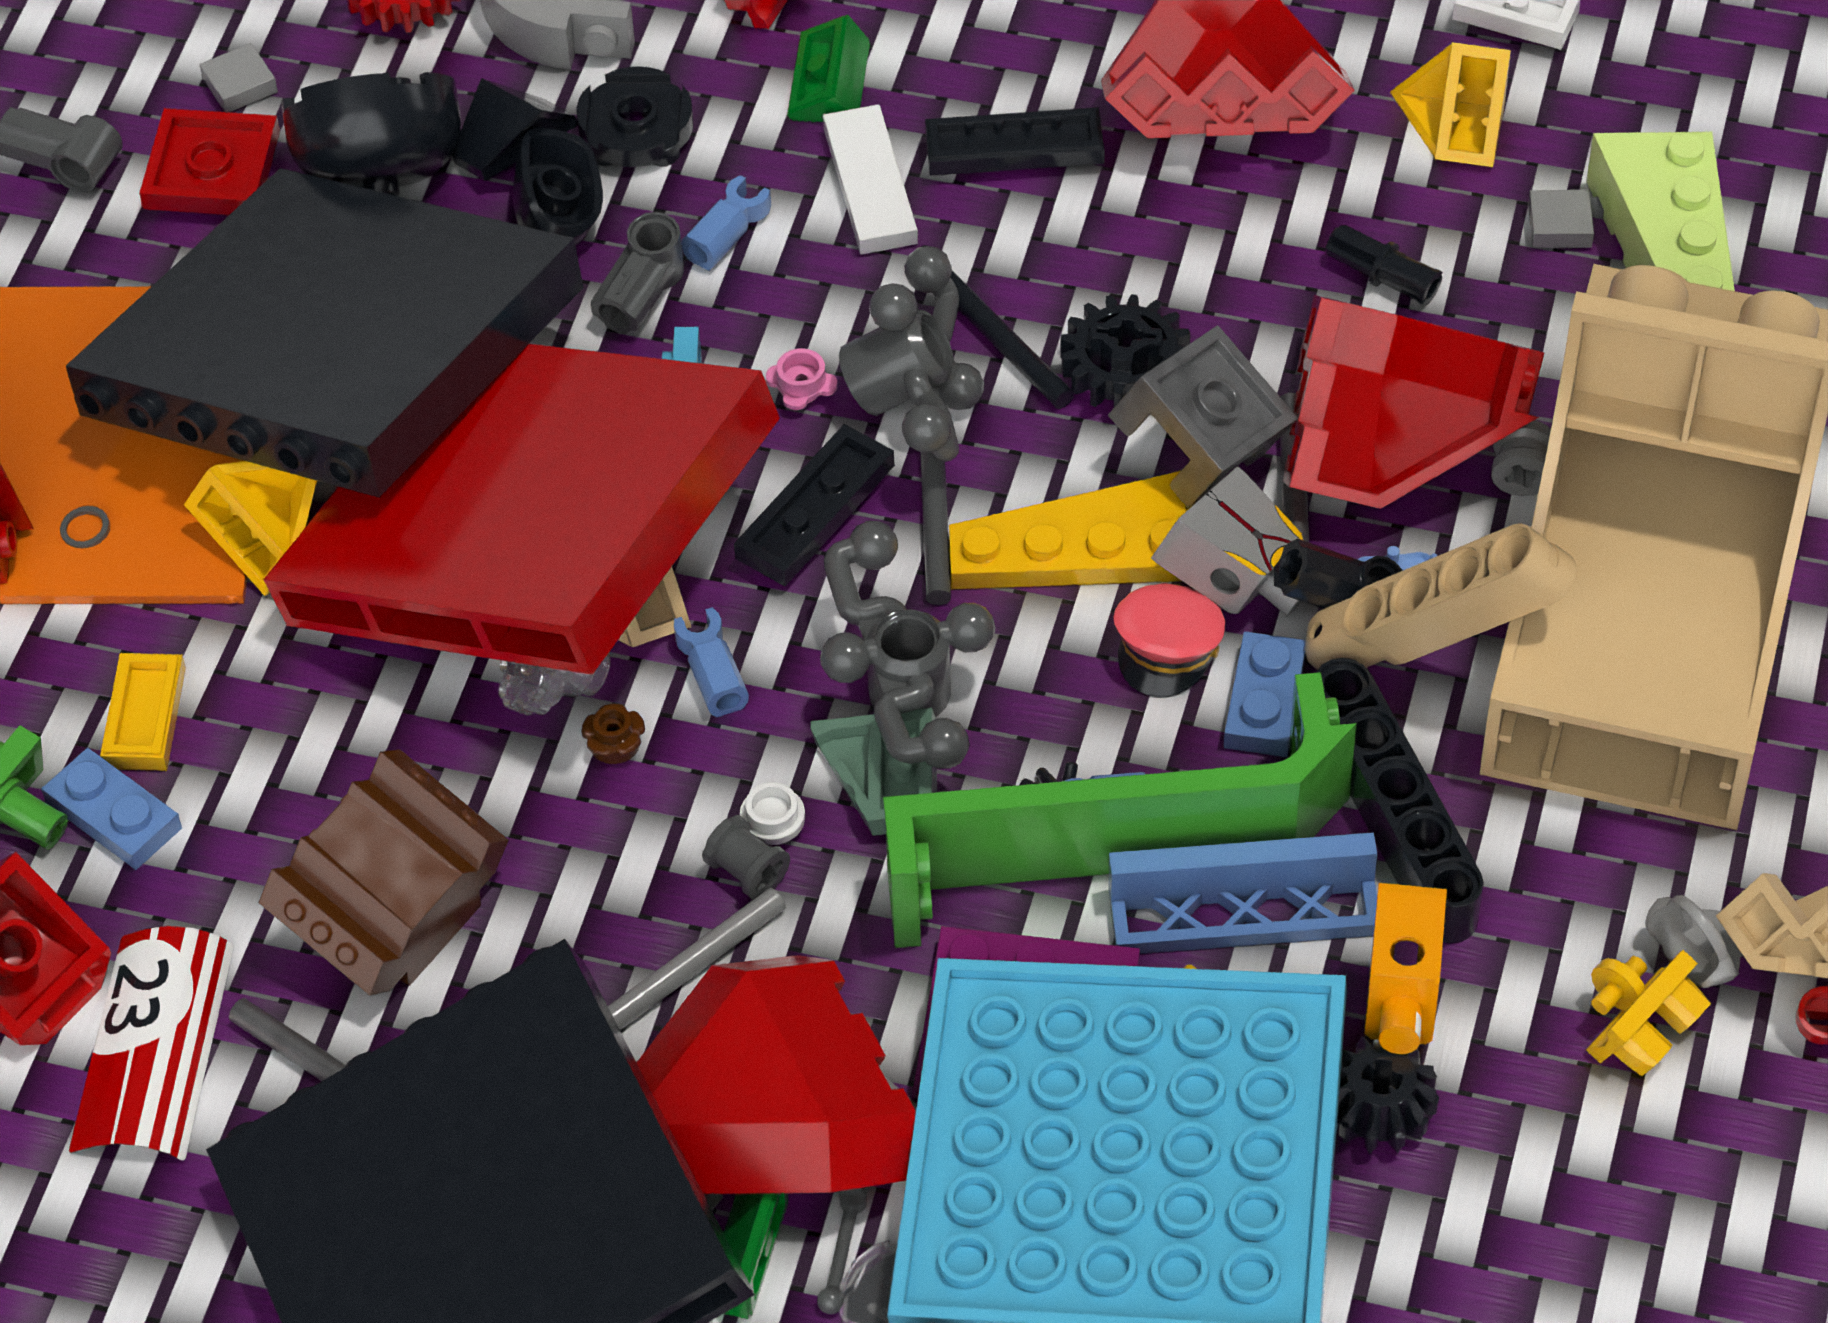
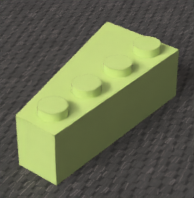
M1712 132L1593 133L1586 183L1592 196H1598L1602 204L1604 222L1610 235L1615 234L1624 252L1623 263L1625 267L1636 265L1660 267L1679 274L1690 283L1735 291Z

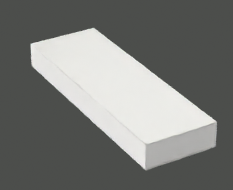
M880 105L823 114L824 132L860 255L918 244L917 227Z

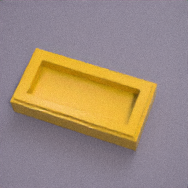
M120 653L100 757L118 770L167 771L186 670L183 655Z

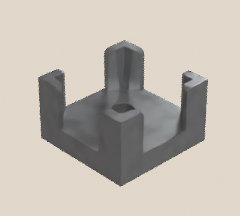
M1218 325L1141 376L1108 414L1126 436L1132 435L1151 414L1191 461L1170 483L1173 492L1188 509L1217 485L1234 467L1242 462L1248 467L1261 458L1298 419Z

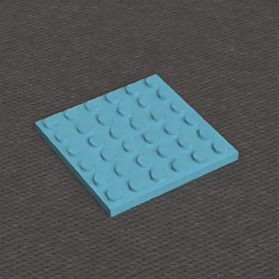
M938 958L887 1313L889 1323H1322L1347 994L1346 975Z

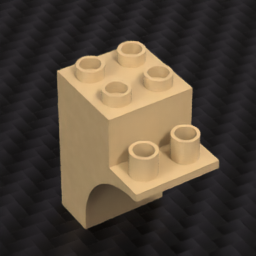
M1593 264L1586 293L1576 291L1571 310L1553 422L1531 528L1544 536L1548 542L1554 543L1573 557L1576 561V575L1569 591L1560 600L1552 605L1509 621L1489 701L1479 775L1737 830L1828 415V309L1814 307L1806 299L1784 291H1764L1751 295L1690 283L1671 270L1650 265H1636L1618 269Z

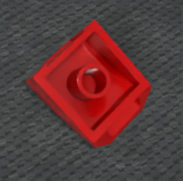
M14 852L0 861V1032L20 1046L47 1044L102 988L111 951L17 852Z

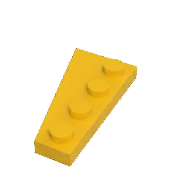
M1181 471L950 524L951 589L1182 581L1151 559L1178 518L1188 510L1170 487L1171 481Z

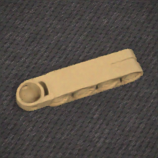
M1522 523L1510 525L1367 585L1357 591L1351 598L1318 611L1309 621L1306 630L1304 650L1307 661L1316 670L1322 664L1337 658L1354 659L1366 668L1384 660L1393 665L1405 664L1557 602L1569 591L1574 582L1576 561L1570 554L1554 543L1548 542L1544 536L1528 525ZM1322 625L1321 633L1315 638L1314 635L1317 628Z

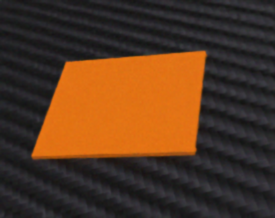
M152 286L0 287V463L34 527L32 530L16 532L17 554L15 557L9 558L8 583L0 584V604L245 603L248 577L184 506V503L209 468L216 464L244 460L80 416L65 366ZM82 506H94L102 509L110 521L108 536L101 543L90 548L72 547L63 540L60 534V526L64 517L72 510ZM80 515L69 523L67 534L73 540L87 541L94 538L101 531L103 522L95 515Z

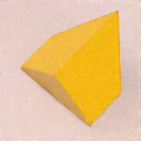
M1452 42L1390 91L1435 159L1487 167L1494 166L1505 106L1511 50Z
M247 461L216 464L206 471L184 503V506L261 593L266 596L270 592L263 579L306 527L317 481Z

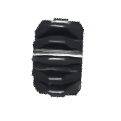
M1362 1035L1359 1042L1356 1043L1355 1053L1342 1049L1337 1124H1340L1339 1135L1342 1137L1343 1144L1357 1137H1362L1365 1139L1364 1145L1370 1155L1378 1146V1142L1386 1141L1399 1153L1405 1145L1406 1136L1418 1140L1422 1139L1423 1135L1427 1132L1429 1119H1432L1433 1115L1437 1113L1439 1095L1436 1094L1437 1090H1435L1437 1076L1434 1066L1420 1064L1421 1054L1418 1048L1411 1053L1394 1054L1382 1047H1373Z

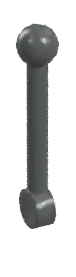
M864 1188L844 1190L839 1193L843 1216L827 1287L821 1290L817 1297L819 1308L826 1314H836L841 1311L845 1303V1298L840 1289L856 1216L865 1210L867 1206V1195Z

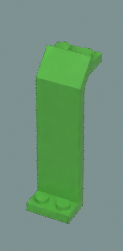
M1321 672L1295 674L1289 743L1290 757L1280 762L883 797L887 875L895 948L921 946L920 920L933 919L931 890L1106 875L1109 874V853L1314 837L1350 798L1357 723L1340 725L1336 697L1325 698Z

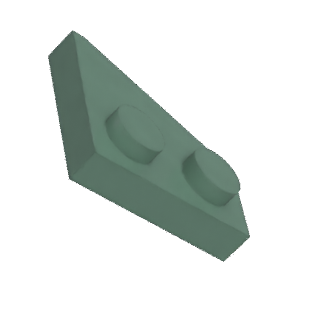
M932 708L917 709L901 714L910 738L918 737L924 726L936 719ZM874 714L811 721L810 729L816 745L873 836L886 834L883 797L937 792V768L928 765L925 761L908 764L894 759L886 749Z

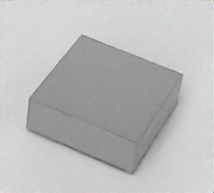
M252 43L199 64L203 80L224 112L234 111L278 92L275 77Z
M1530 190L1528 207L1532 248H1592L1594 230L1589 190Z

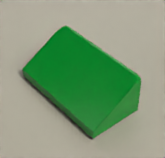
M849 15L841 16L801 32L787 116L792 121L823 122V114L860 108L870 41Z
M788 1193L736 1194L723 1233L755 1295L724 1314L748 1319L749 1315H753L788 1206Z

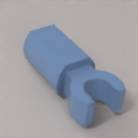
M739 175L732 179L726 188V199H720L682 239V250L687 259L708 271L711 270L748 229V223L757 222L769 214L771 209L770 190L763 188L756 197L745 199L744 197L747 194L746 178Z
M711 607L705 609L708 627L706 630L698 633L691 632L686 628L682 617L674 619V633L678 649L688 655L689 665L710 714L720 717L742 710L748 703L749 694L726 641L723 640L720 615Z

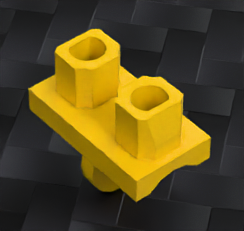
M1682 950L1665 968L1661 967L1644 985L1640 977L1647 971V965L1641 958L1632 956L1625 964L1616 959L1606 958L1601 960L1591 973L1592 982L1599 992L1592 999L1591 1004L1598 1013L1606 1015L1613 1007L1621 1011L1586 1048V1051L1600 1064L1609 1056L1615 1054L1624 1064L1640 1076L1650 1071L1673 1045L1647 1019L1656 1011L1673 1029L1681 1034L1711 1004L1700 989L1687 977L1698 963Z

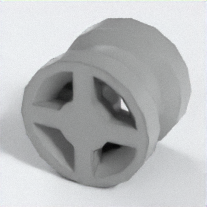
M1534 420L1493 444L1496 457L1492 464L1491 477L1493 483L1500 490L1518 496L1538 494L1551 429L1546 424Z

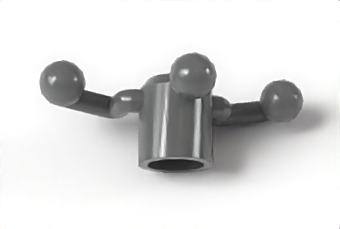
M923 246L909 254L904 265V273L909 285L917 291L924 293L932 292L936 301L933 316L927 311L918 309L913 292L904 285L897 283L883 285L873 293L869 303V312L874 323L879 328L841 346L839 361L844 380L851 394L868 414L877 416L911 400L915 407L906 413L902 423V433L906 443L916 451L922 453L931 452L937 459L947 462L956 458L959 453V444L952 416L947 406L955 410L973 407L982 397L984 381L979 370L972 365L956 363L954 361L950 341L953 336L960 298L958 289L950 278L952 266L947 254L933 246Z
M866 521L856 526L850 538L834 543L826 551L824 557V569L836 608L844 620L859 626L862 637L852 633H838L828 638L821 650V666L830 679L840 683L854 682L862 678L868 670L870 703L874 707L875 721L886 749L894 759L908 764L925 761L928 765L937 769H950L961 764L970 746L968 734L963 726L950 718H937L927 723L918 737L910 738L901 714L917 709L932 708L935 717H937L947 707L951 696L949 646L952 645L953 648L965 653H975L986 648L995 632L993 616L986 607L976 603H963L954 607L945 621H939L929 613L913 609L907 610L903 603L892 597L881 596L861 600L850 564L856 563L858 566L868 570H879L890 565L898 550V539L889 525L880 521Z

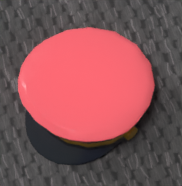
M1162 583L1144 586L1130 592L1118 604L1113 617L1114 625L1121 636L1118 649V663L1124 679L1137 691L1154 697H1168L1189 689L1203 676L1213 657L1217 658L1220 649L1218 645L1224 636L1226 622L1221 608L1205 595L1187 586Z

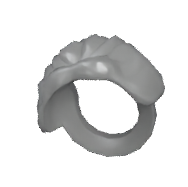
M1677 895L1673 898H1658L1649 909L1645 926L1649 934L1662 945L1667 960L1671 962L1682 950L1689 954L1698 964L1687 977L1700 988H1708L1732 981L1739 974L1740 957L1743 954L1717 919L1716 915L1720 911L1700 909L1684 895Z

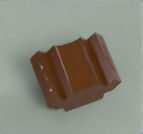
M402 750L381 751L368 780L351 782L347 794L341 799V803L316 830L314 829L308 836L300 837L290 865L271 869L258 903L369 996L388 992L399 980L410 986L481 907L479 890L496 872L509 839Z

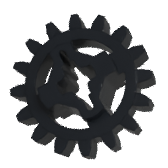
M1131 294L1125 305H1118L1117 300L1112 295L1106 296L1105 308L1099 310L1096 306L1087 303L1084 305V320L1077 317H1070L1068 319V334H1062L1060 338L1062 376L1072 378V390L1075 395L1087 390L1090 391V405L1096 407L1105 399L1113 401L1112 406L1114 408L1141 376L1190 344L1189 329L1179 328L1180 315L1177 312L1162 316L1161 302L1158 300L1153 301L1147 307L1139 306L1138 295Z

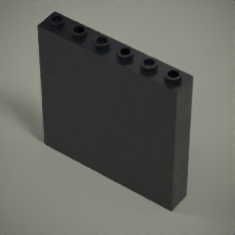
M280 168L65 366L79 415L379 498L584 288L574 238Z
M565 939L551 947H544L534 951L521 965L493 981L476 985L465 994L463 999L434 1016L424 1017L413 1022L400 1036L374 1051L355 1056L342 1070L314 1086L305 1087L294 1092L284 1104L255 1121L245 1122L236 1126L227 1134L226 1138L206 1149L282 1323H708L755 1295L588 967Z

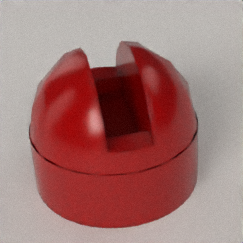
M1828 986L1815 987L1806 992L1799 1002L1795 1015L1799 1032L1809 1042L1818 1045L1828 1044V1025L1810 1024L1807 1018L1828 1020Z

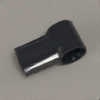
M1295 539L1284 546L1283 553L1274 566V586L1281 588L1284 596L1325 609L1351 598L1363 587L1403 570L1395 561L1387 556L1377 555L1363 562L1312 543Z

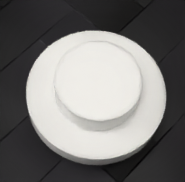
M766 782L756 786L749 792L740 807V816L749 822L750 832L766 845H778L792 840L800 833L805 823V809L802 800L790 787L778 782Z

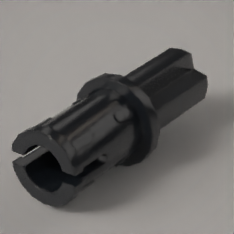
M1347 225L1335 227L1325 247L1328 256L1368 275L1371 285L1378 287L1382 283L1418 301L1423 306L1428 305L1432 301L1442 282L1441 270L1434 269L1400 252L1397 243L1390 241L1385 245Z

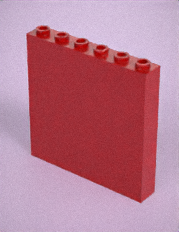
M528 344L379 498L338 487L263 580L287 626L593 675L780 417L761 370Z

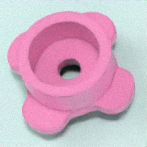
M799 348L786 352L779 358L777 365L770 367L766 372L767 384L780 391L783 395L784 406L791 410L804 409L808 403L813 402L817 397L821 395L830 396L837 390V378L833 374L825 372L823 358L817 352L810 349Z

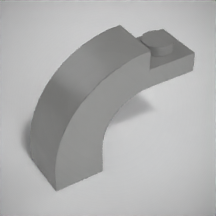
M480 0L485 20L497 38L508 48L531 61L554 68L571 70L575 54L631 59L635 45L631 2L613 0Z

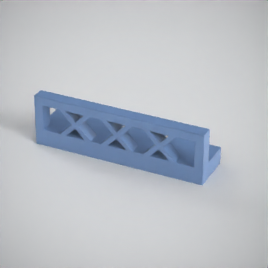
M1374 832L1109 853L1108 891L1115 946L1140 948V954L1373 936L1377 903L1375 886L1377 849ZM1360 892L1364 915L1339 917L1322 905L1332 894ZM1284 898L1300 909L1290 920L1272 922L1256 911L1267 899ZM1218 903L1234 914L1223 926L1206 927L1191 917L1201 904ZM1152 908L1167 918L1166 922L1157 931L1129 933L1126 910Z

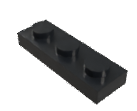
M843 424L734 542L735 559L777 583L786 586L895 466L894 450Z

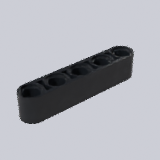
M1331 659L1322 664L1316 671V673L1321 672L1325 698L1336 697L1340 725L1357 723L1350 796L1370 833L1374 832L1375 843L1399 885L1447 889L1446 899L1459 901H1446L1443 943L1462 942L1471 937L1477 929L1484 885L1482 874L1369 670L1354 659ZM1420 847H1421V848H1427V849H1429V850L1424 851V850H1419V849H1416V848H1420Z

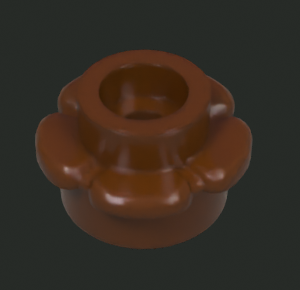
M622 704L601 706L595 714H590L585 718L581 728L582 737L588 740L587 748L596 759L607 764H620L633 758L640 748V735L645 732L644 720L636 711L628 712ZM610 728H618L616 731H607Z

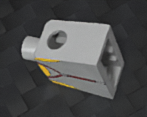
M1238 466L1178 518L1151 557L1158 565L1229 613L1238 614L1259 594L1263 595L1286 616H1289L1302 602L1284 596L1282 589L1274 586V566L1279 561L1284 546L1295 539L1303 540L1302 533Z

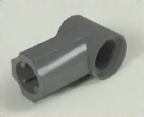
M10 107L0 120V155L48 169L61 184L76 192H91L123 147V141L117 130L105 120L92 115L80 116L74 124L24 108L14 109Z
M644 213L630 223L627 230L628 245L591 300L592 314L598 317L608 329L624 335L631 330L638 331L663 290L676 285L683 276L684 261L679 225L674 218L665 213Z

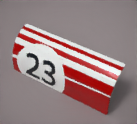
M178 926L144 929L124 935L121 938L69 1147L70 1153L96 1146L122 1144L147 1147L170 1154L181 1161L185 1160L234 947L231 942L219 935L206 931Z

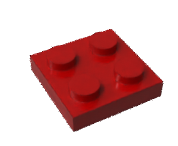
M163 108L139 192L142 208L146 210L230 215L268 179L280 134L277 115Z

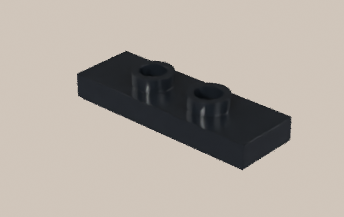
M1099 107L925 119L930 176L1104 164V143Z

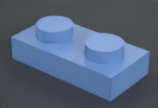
M1244 631L1225 727L1224 748L1288 757L1295 674H1303L1306 657L1304 650L1305 640Z
M86 748L41 788L45 803L65 813L70 822L135 870L182 829L177 812L89 748Z

